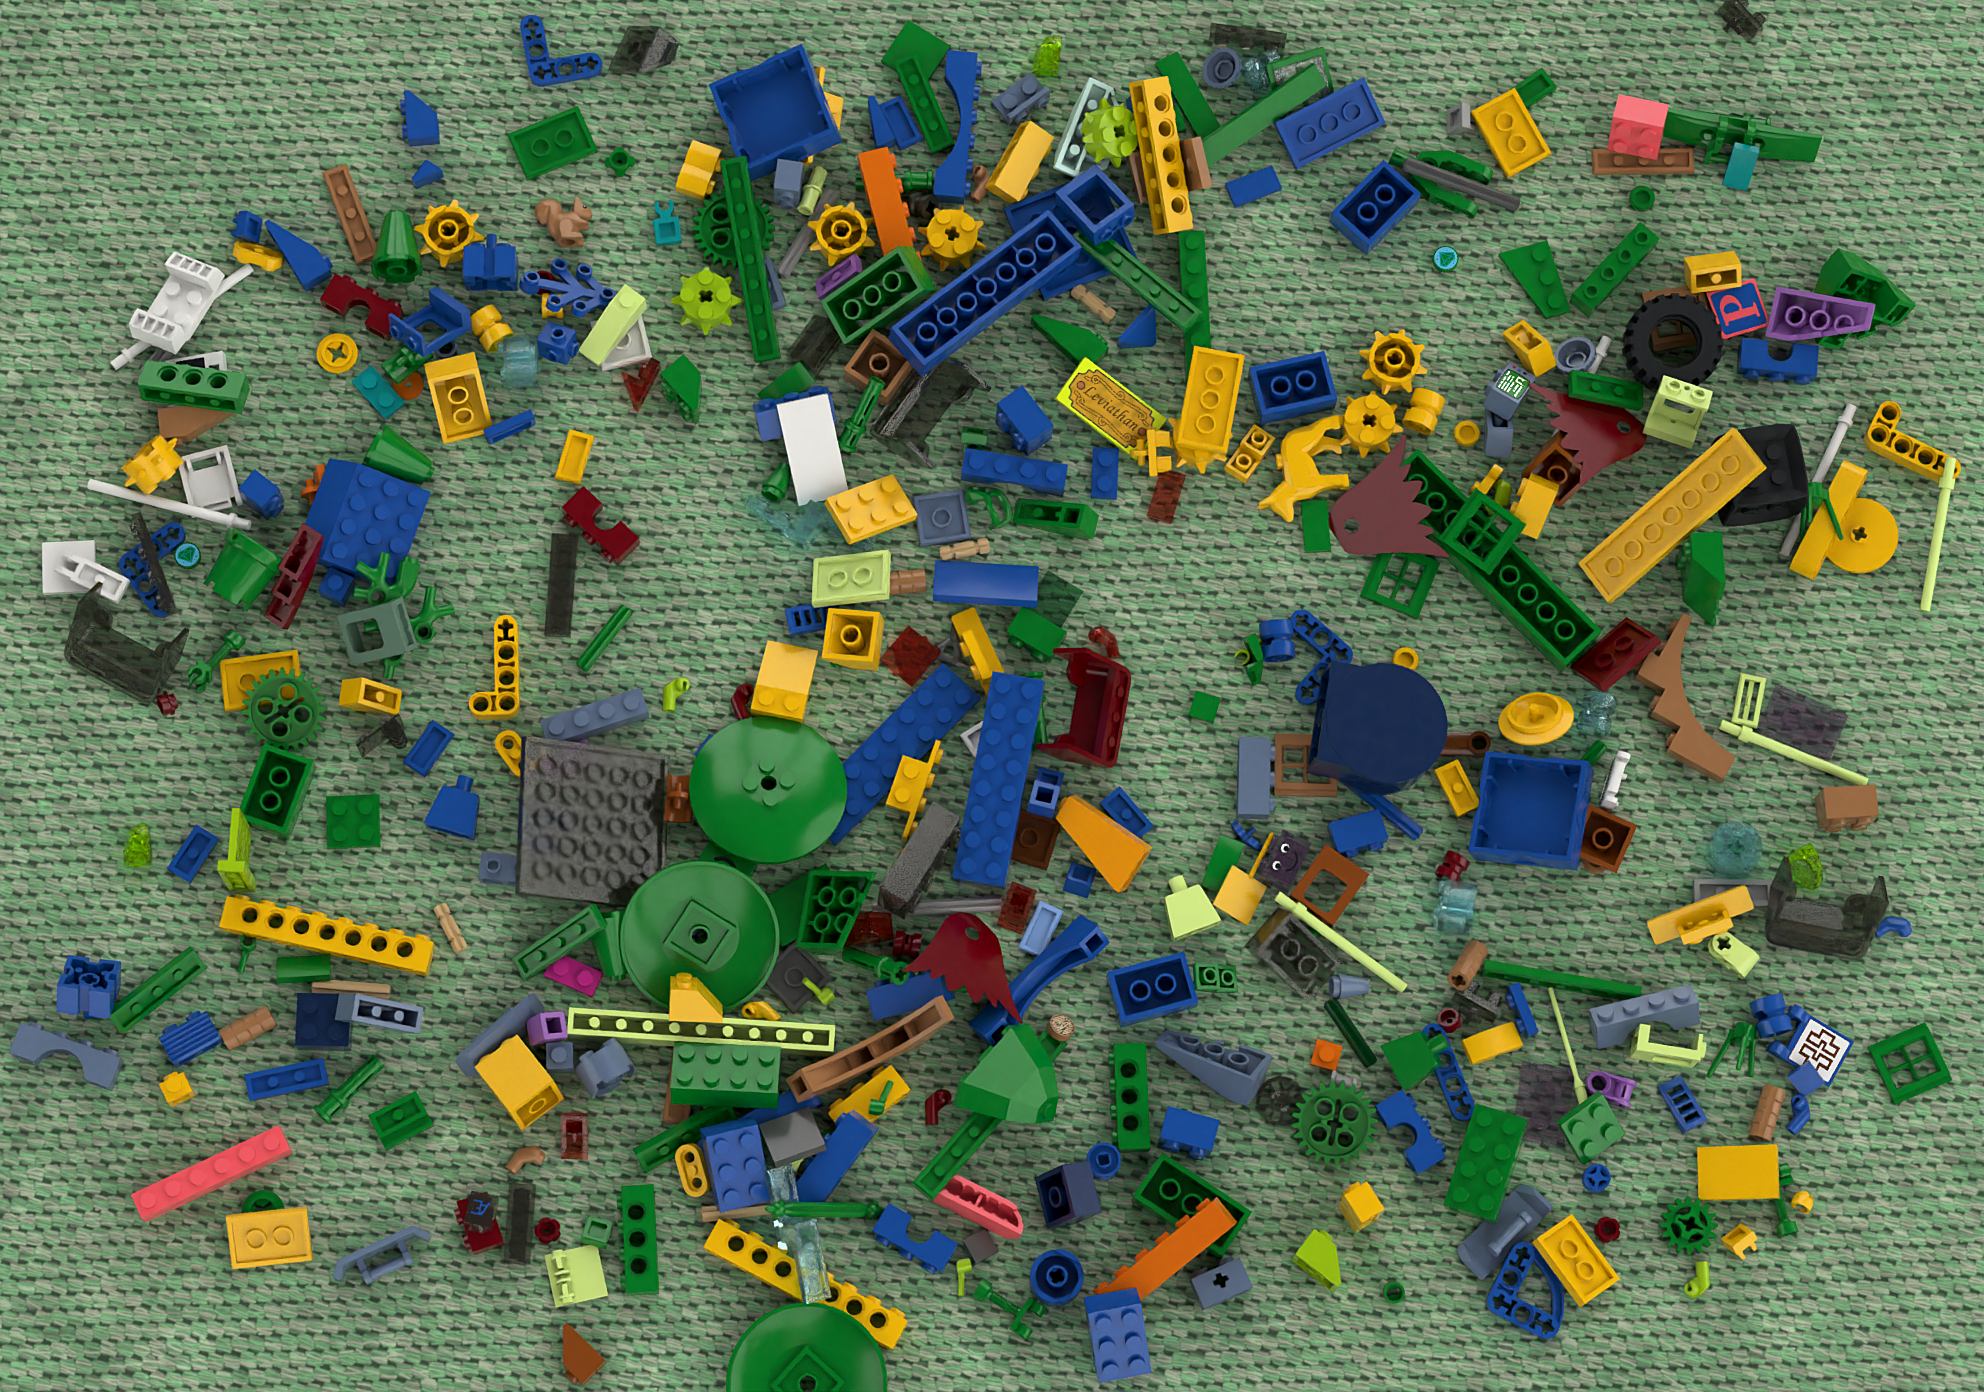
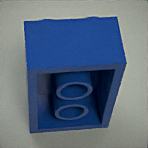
M1383 160L1332 211L1329 222L1367 256L1418 204L1421 193Z
M1325 351L1249 367L1248 381L1260 425L1330 410L1336 406L1337 395Z
M1184 952L1107 972L1106 979L1120 1028L1193 1009L1198 1005V998Z
M752 1116L700 1128L713 1200L720 1213L771 1201L772 1196L759 1128Z
M1136 1287L1084 1297L1091 1351L1098 1382L1102 1383L1152 1373L1142 1305Z

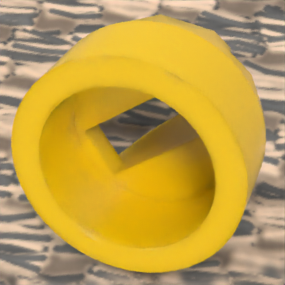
M1799 1191L1793 1196L1790 1205L1797 1209V1204L1804 1206L1800 1211L1808 1214L1813 1207L1814 1199L1807 1191Z

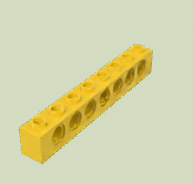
M235 894L234 897H226L219 924L221 931L242 936L245 934L251 938L255 937L260 940L428 977L435 950V944L430 941L431 938L428 936L415 934V937H409L404 935V931L390 928L389 932L378 930L379 926L371 923H363V926L355 925L353 920L344 917H338L337 920L328 919L327 914L312 911L311 915L301 913L302 909L289 905L286 906V909L275 907L276 903L268 900H260V903L250 901V897ZM250 911L257 912L258 916L254 922L248 923L244 921L246 913ZM275 917L283 918V924L279 928L270 927V922ZM300 923L309 924V930L304 934L296 933V927ZM325 929H334L335 935L332 939L324 940L321 938V934ZM352 934L361 936L360 942L355 946L347 944V939ZM377 940L387 942L386 948L382 951L373 950V944ZM408 945L413 948L411 955L408 957H401L398 954L403 946Z
M726 1218L724 1222L718 1219L704 1245L705 1251L801 1303L825 1304L848 1313L846 1310L847 1305L851 1302H858L862 1306V1311L858 1315L851 1316L865 1326L877 1344L893 1352L908 1324V1320L904 1319L906 1314L893 1307L889 1311L880 1306L882 1301L868 1294L866 1298L857 1293L858 1288L847 1282H844L843 1285L833 1280L835 1276L823 1269H820L819 1272L810 1268L811 1263L799 1256L796 1259L787 1256L786 1253L788 1251L777 1244H773L771 1247L763 1243L764 1238L753 1231L747 1234L739 1230L740 1225L733 1220ZM732 1239H741L744 1242V1247L740 1251H732L729 1248V1243ZM757 1251H763L767 1254L768 1258L765 1263L756 1264L752 1260L753 1254ZM780 1264L789 1265L791 1267L790 1274L786 1277L777 1275V1266ZM805 1276L812 1277L815 1281L814 1286L809 1290H805L799 1285L800 1280ZM828 1289H834L839 1296L836 1301L827 1302L823 1298V1293ZM876 1314L882 1315L886 1320L885 1325L881 1328L873 1327L870 1323L872 1316Z

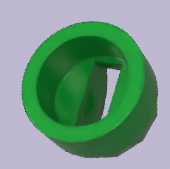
M1388 1282L1383 1288V1297L1389 1303H1399L1405 1296V1290L1398 1282ZM1399 1288L1400 1293L1389 1295L1386 1293L1387 1290Z

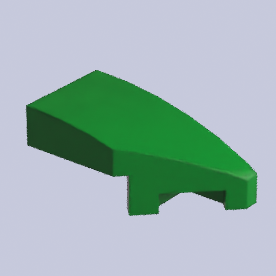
M1256 633L1242 638L1252 659L1251 663L1243 667L1253 686L1260 683L1263 671V654Z

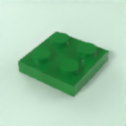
M379 794L326 796L328 850L381 847Z
M1599 1091L1556 1122L1575 1156L1583 1165L1625 1135L1604 1095Z

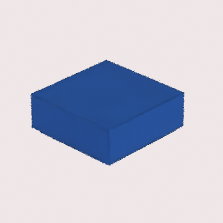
M1809 1060L1787 1075L1803 1097H1806L1825 1084V1081Z

